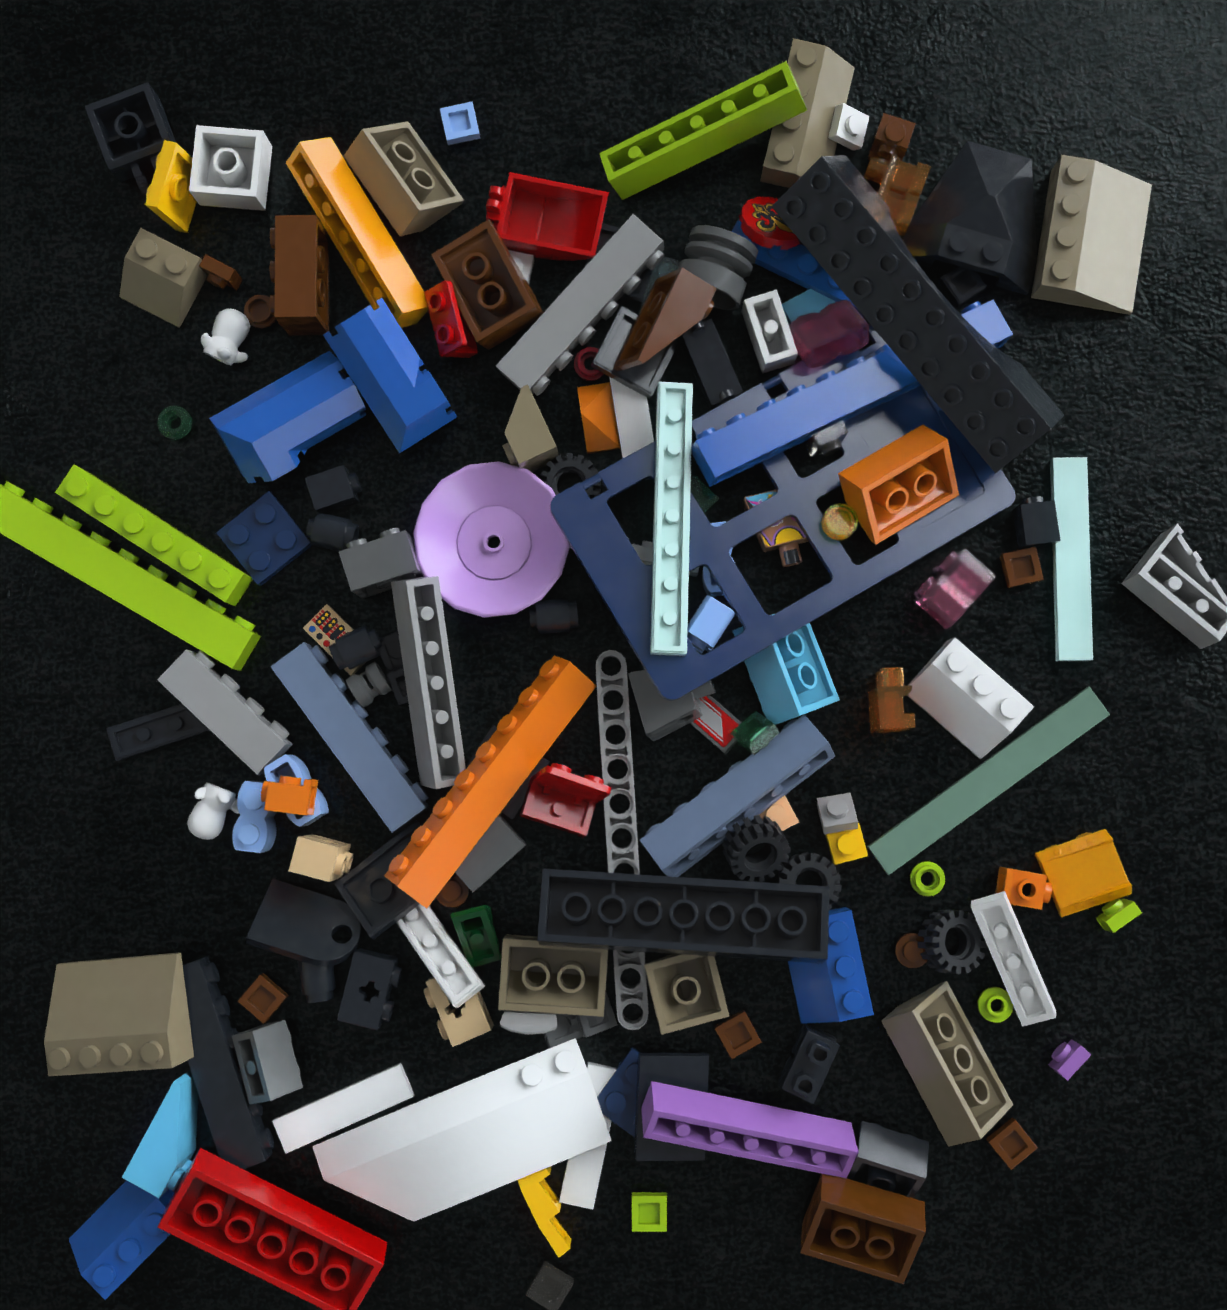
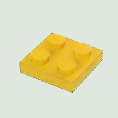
M164 140L161 152L156 158V169L152 183L147 188L145 205L174 230L188 233L197 202L189 192L193 158L176 142Z

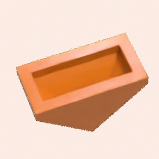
M610 382L577 387L587 454L620 449Z

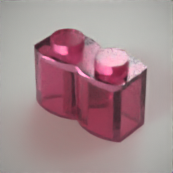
M849 300L831 303L819 313H809L800 316L789 324L798 355L808 368L827 364L838 355L853 353L869 343V324Z
M966 549L962 550L958 555L952 551L940 564L943 572L935 580L930 576L917 590L921 596L916 603L945 629L950 628L996 577L995 574Z

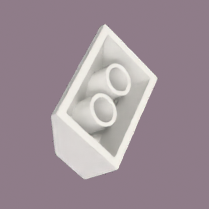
M956 638L946 641L903 690L907 696L979 759H982L1011 734L1034 708L1031 703Z

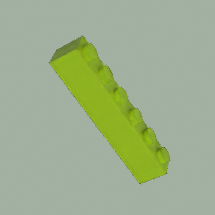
M787 61L599 154L609 183L621 199L624 200L807 111V108Z
M75 464L55 491L56 494L230 605L236 607L253 581L251 576Z

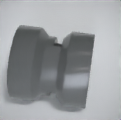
M375 661L366 666L365 672L360 675L353 674L346 679L350 691L363 708L373 703L374 698L379 694L386 695L392 691L388 678Z

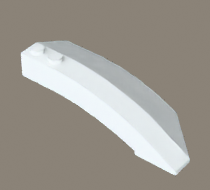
M574 1038L421 1100L312 1147L324 1181L414 1222L612 1140L577 1040Z

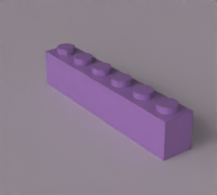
M653 1081L650 1083L641 1107L643 1138L846 1179L858 1154L851 1122Z

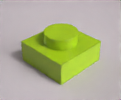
M1118 898L1102 907L1104 913L1096 917V920L1104 930L1114 933L1142 912L1134 901L1124 898L1120 900Z
M632 1192V1232H667L666 1192Z

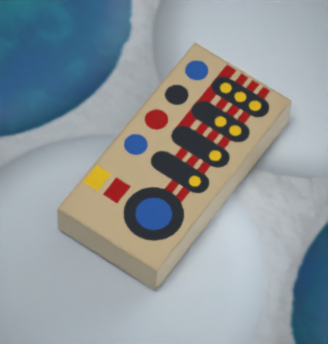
M328 604L303 627L331 657L329 645L336 643V638L354 630ZM361 664L351 670L348 667L344 670L352 676L364 664Z

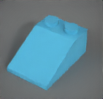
M191 1070L172 1083L122 1176L123 1179L158 1198L169 1189L174 1191L191 1165L192 1161L190 1159L196 1150L198 1091Z

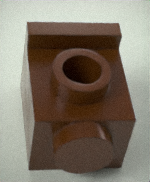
M883 113L867 160L899 170L916 123Z

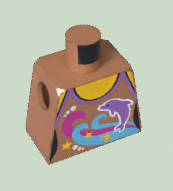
M777 490L744 497L742 502L744 510L747 511L776 495ZM786 517L756 534L763 552L779 550L783 567L803 562L798 544L808 542V539L793 517Z

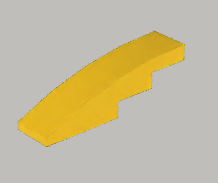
M550 1166L518 1179V1183L538 1227L557 1256L561 1257L570 1250L571 1238L555 1217L560 1212L561 1203H559V1198L544 1179L550 1175L552 1167Z

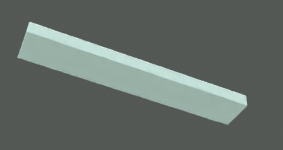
M1087 457L1052 458L1050 460L1051 501L1055 500L1061 540L1053 545L1056 661L1093 660Z

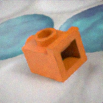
M280 776L279 782L264 781L261 790V801L265 802L264 810L306 816L314 815L318 780L304 779V785H300L301 778Z
M999 867L996 893L1005 891L1011 905L1042 910L1043 903H1049L1052 884L1046 882L1047 875ZM1026 883L1031 884V892L1028 896L1022 893V887Z

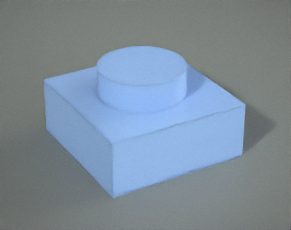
M473 102L440 108L448 145L480 139Z

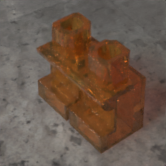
M892 154L890 161L871 157L864 178L880 183L877 194L888 205L891 219L899 235L904 236L931 166L920 162L915 166L900 161V158Z
M903 667L880 669L879 672L875 673L876 688L869 692L871 733L905 732L915 728V713L904 714L903 697L911 692L913 685L904 686Z

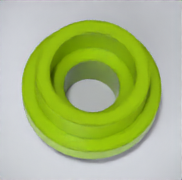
M925 861L917 864L912 869L910 883L918 894L934 896L944 887L945 875L940 866L933 862ZM926 872L931 873L933 877L929 885H924L921 882V876Z
M987 988L978 998V1010L990 1022L998 1023L1005 1021L1013 1011V1004L1008 992L1002 988ZM995 999H1000L1002 1002V1007L998 1011H992L991 1002Z

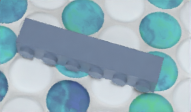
M303 642L271 666L272 670L392 833L399 831L429 808V805L426 803V800L429 798L427 792L419 782L412 784L405 774L409 771L405 762L398 754L395 756L390 754L385 747L389 741L378 727L372 729L365 719L369 716L366 709L357 700L352 702L345 691L349 688L338 672L332 674L325 664L329 660L318 645L312 647L310 644Z
M804 714L800 718L788 722L774 738L759 744L755 752L745 760L733 764L729 768L728 773L719 780L707 784L700 794L689 803L686 802L678 806L673 815L664 822L652 826L640 841L666 876L679 877L722 844L723 840H727L725 835L728 830L733 833L735 832L732 827L735 823H738L740 826L744 825L742 819L746 817L752 821L754 816L760 815L833 759L835 754L829 742Z

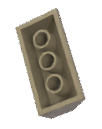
M794 38L788 65L797 82L807 111L772 127L760 182L790 188L821 156L835 155L837 142L828 138L835 106L847 103L854 73V67L829 47Z
M947 981L941 982L900 1004L881 1020L948 1147L982 1139L1013 1106L1010 1097Z

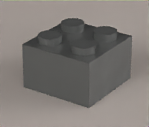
M392 528L381 532L379 539L367 542L365 538L354 540L346 544L347 549L339 551L351 592L364 599L391 590L392 581L424 577L416 557L414 539L406 530L400 532L399 528Z

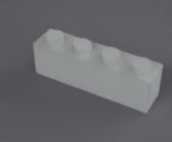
M185 650L157 680L257 775L265 774L264 767L282 757L293 745L287 739L289 732L275 720L270 723L262 715L265 710L254 699L249 697L246 700L237 692L240 686L227 674L221 677L212 668L215 662L201 650L198 653Z

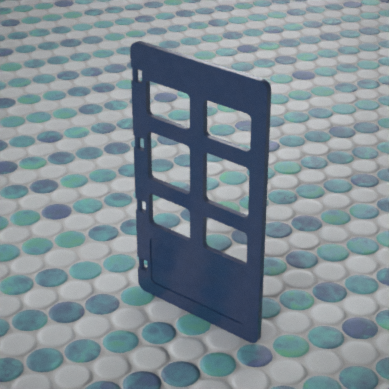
M868 324L863 329L844 337L780 372L768 381L758 384L692 421V432L696 437L709 428L714 427L717 431L726 427V422L738 414L745 413L747 417L757 412L756 408L771 399L767 390L781 383L786 390L784 394L775 398V401L778 402L787 398L786 394L797 386L804 384L808 388L817 383V378L829 371L834 370L837 374L846 370L845 366L856 358L864 356L865 360L875 356V351L886 345V342ZM868 335L873 345L859 351L854 343ZM921 385L828 430L841 450L842 457L806 478H801L797 475L784 452L761 462V466L777 490L776 495L718 527L710 524L690 491L689 572L700 566H705L709 570L743 625L744 630L743 633L704 655L697 653L687 636L686 656L650 655L652 564L645 565L641 561L607 504V501L645 479H652L655 482L656 441L599 471L596 475L585 481L579 482L554 496L550 504V512L657 691L664 699L675 701L1007 509L1015 501L1016 494L1014 488L1001 469L996 473L991 469ZM921 425H925L947 438L959 496L894 534L896 538L894 546L861 565H855L839 540L831 537L825 531L823 526L824 516L817 507L816 501L841 487L838 473ZM602 482L607 491L590 500L585 490ZM793 517L829 573L831 581L776 614L768 615L764 612L732 560L729 550L784 518Z

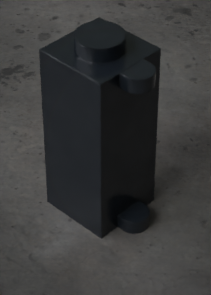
M712 318L704 322L699 321L680 336L681 346L709 411L743 393Z

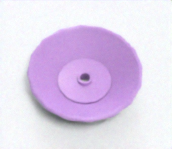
M500 461L467 465L441 479L422 503L413 532L415 553L423 576H439L442 599L454 609L484 618L516 614L542 600L562 575L570 544L550 512L551 501L556 496L553 489L528 469H520V467ZM498 537L500 539V544L497 548H490L488 546L490 538Z

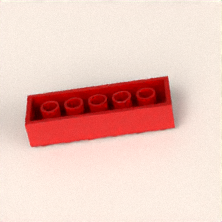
M202 1148L197 1152L167 1204L158 1224V1228L323 1310H357L384 1265L387 1242Z

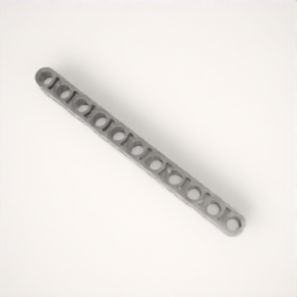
M608 650L600 654L596 660L602 779L604 780V785L611 787L610 795L604 798L608 873H614L617 865L628 863L633 867L634 874L640 875L627 664L621 653ZM610 657L616 658L621 663V670L614 676L604 674L601 669L603 661ZM611 691H616L623 697V704L617 710H609L603 702L605 695ZM613 725L621 726L626 733L624 741L617 745L609 743L605 736L607 729ZM621 759L625 761L628 767L626 776L621 779H614L609 775L608 765L612 760ZM621 793L629 798L630 806L624 813H616L610 807V799L615 794ZM619 828L629 830L632 835V841L627 847H618L613 843L612 834L615 830ZM613 950L618 1021L628 1030H637L645 1025L649 1014L647 981L644 968L645 952ZM625 969H636L641 976L639 982L635 985L623 983L621 974ZM634 1003L639 1005L643 1010L641 1017L636 1020L627 1019L623 1014V1009L628 1004Z

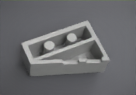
M1177 523L1157 537L1121 584L1196 646L1203 649L1219 642L1227 632V596L1216 579L1211 580L1200 563L1201 557L1197 551L1192 552L1181 535L1184 533Z

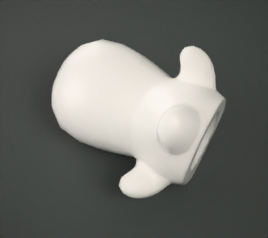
M232 308L220 311L214 322L212 337L208 333H204L201 336V344L204 347L203 353L230 366L233 363L246 361L248 355L238 351V347L245 340L250 330V322L246 315Z
M206 782L204 787L198 788L195 792V798L201 799V801L197 802L187 821L188 829L194 836L205 840L214 839L219 836L224 826L227 810L230 809L234 813L239 814L237 799L235 798L236 794Z

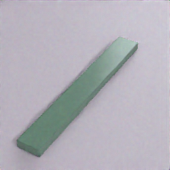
M1086 687L867 846L886 874L890 875L1108 717L1110 713L1092 689Z

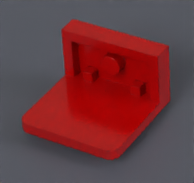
M552 763L551 766H545L531 777L519 816L580 837H585L589 830L596 803L610 795L611 787L604 785V780L593 775L581 777L572 774L571 768L565 765Z

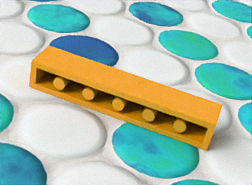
M331 137L299 142L286 161V164L374 310L378 309L379 306L376 301L383 298L401 328L417 324L429 310L424 290Z

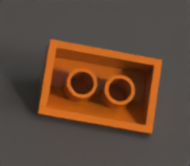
M925 425L917 427L838 473L846 503L871 542L875 545L959 496L948 439Z

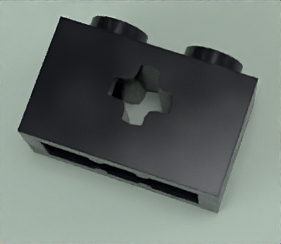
M363 948L354 951L337 1018L338 1021L378 1030L384 1021H390L394 1002L389 1001L392 987L398 988L403 969L397 967L400 957ZM371 982H375L374 988L379 990L373 997L369 996L370 990L365 988Z

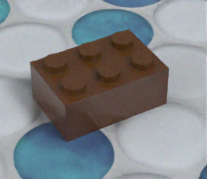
M317 215L275 216V228H270V244L272 249H275V261H271L269 266L270 279L272 282H275V295H270L269 298L270 313L289 336L323 335L329 331V236Z
M821 1174L802 1222L800 1253L904 1284L926 1233L925 1202L851 1179Z

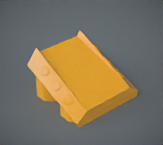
M1106 829L1094 833H1083L1074 840L1059 845H1052L1045 848V850L1035 853L1042 873L1047 875L1046 882L1052 884L1051 895L1061 917L1132 894V885L1118 856L1113 838Z

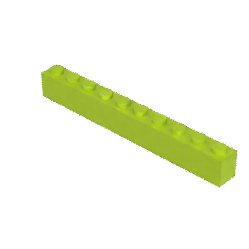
M6 481L4 486L0 484V533L231 669L241 671L261 637L252 631L255 627L254 624L238 615L235 620L224 615L226 608L209 598L206 603L195 598L197 591L180 581L177 586H174L166 581L168 574L152 565L148 569L138 565L137 562L140 558L123 548H121L119 553L108 547L111 543L110 540L92 531L90 536L80 531L82 524L64 514L61 519L51 514L54 508L37 498L30 502L22 497L25 491L8 481Z

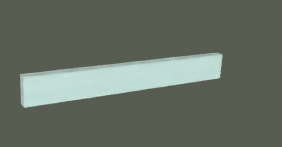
M659 381L657 385L650 655L686 656L693 383Z

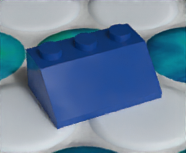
M847 907L829 910L828 959L823 963L788 961L801 1024L842 1022L874 1015L852 910Z
M126 1180L69 1238L81 1276L104 1300L170 1235V1233L158 1228V1224L174 1194L172 1190L169 1189L158 1198Z

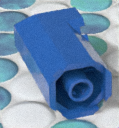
M380 298L376 301L379 306L378 309L373 310L371 305L337 325L335 329L338 334L332 336L330 331H328L323 336L398 452L401 453L455 419L457 415L452 409L446 412L445 409L451 405L430 372L426 369L423 371L419 370V367L424 363L383 298Z
M330 351L209 418L237 468L248 483H256L254 477H262L264 482L274 481L298 466L300 463L298 458L300 451L305 454L310 447L366 416L364 411L366 407L355 384L350 377H346L340 371L344 367Z

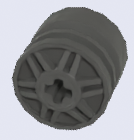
M709 225L693 227L689 235L690 242L686 244L684 252L689 259L680 261L678 269L683 267L716 288L712 298L714 301L713 308L721 310L738 309L747 285L743 278L750 276L753 268L751 264L755 263L758 249L746 238L726 229Z

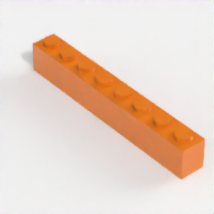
M554 655L551 660L545 662L532 685L520 694L515 707L499 721L497 730L491 738L478 748L474 760L467 769L458 774L454 781V786L445 797L435 804L433 813L422 826L414 831L411 841L401 854L394 857L389 865V870L384 876L427 909L596 688V685L568 660Z

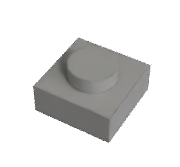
M851 793L817 798V808L824 834L858 829V819Z

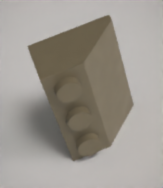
M408 121L362 129L343 156L399 236L425 230L460 206L464 201Z
M506 934L503 938L498 1010L604 1017L608 950L542 946L537 941L538 936Z

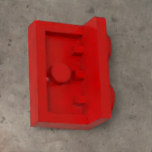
M444 280L425 291L440 357L470 358L478 354L475 338L458 307L452 282Z

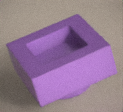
M1071 1039L1068 1043L1064 1042L1055 1049L1052 1054L1053 1060L1048 1065L1068 1081L1091 1054Z

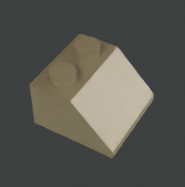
M140 228L124 259L119 297L180 328L207 278L206 273L199 266L202 259Z
M528 384L521 387L504 432L508 443L502 446L511 465L520 467V469H528L533 473L546 467L549 461L553 462L556 460L555 457L559 454Z
M670 954L644 964L661 1035L729 1017L714 956Z

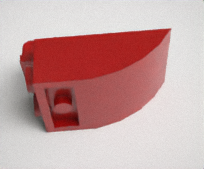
M510 172L507 186H490V199L486 203V220L489 219L494 222L495 229L510 251L550 260H586L596 255L609 192Z

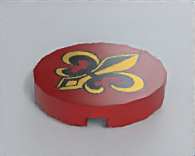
M755 197L748 200L742 207L739 221L742 222L740 227L743 233L751 241L765 248L772 249L773 245L781 246L780 250L793 248L801 242L771 207L778 200L777 198Z

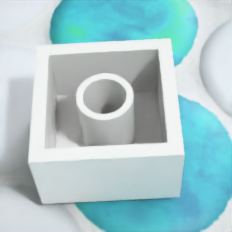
M196 125L189 192L199 205L266 211L272 145L264 131Z

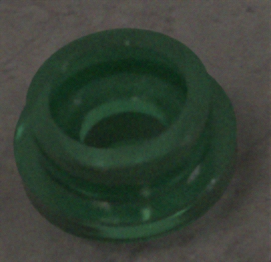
M169 406L158 417V428L169 439L178 440L184 438L192 428L190 414L180 406ZM175 418H180V426L176 429H172V420Z

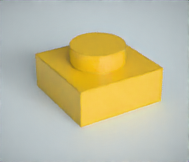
M859 822L858 829L825 834L834 865L868 856Z

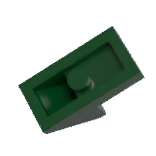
M482 905L451 913V919L463 952L472 968L502 960V949L493 926L490 906Z

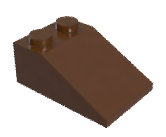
M489 219L431 254L444 280L452 282L458 307L476 342L487 350L492 349L534 324L544 313L531 287Z
M683 267L657 278L613 368L617 371H622L645 363L699 321L705 319L714 306L712 298L716 288Z

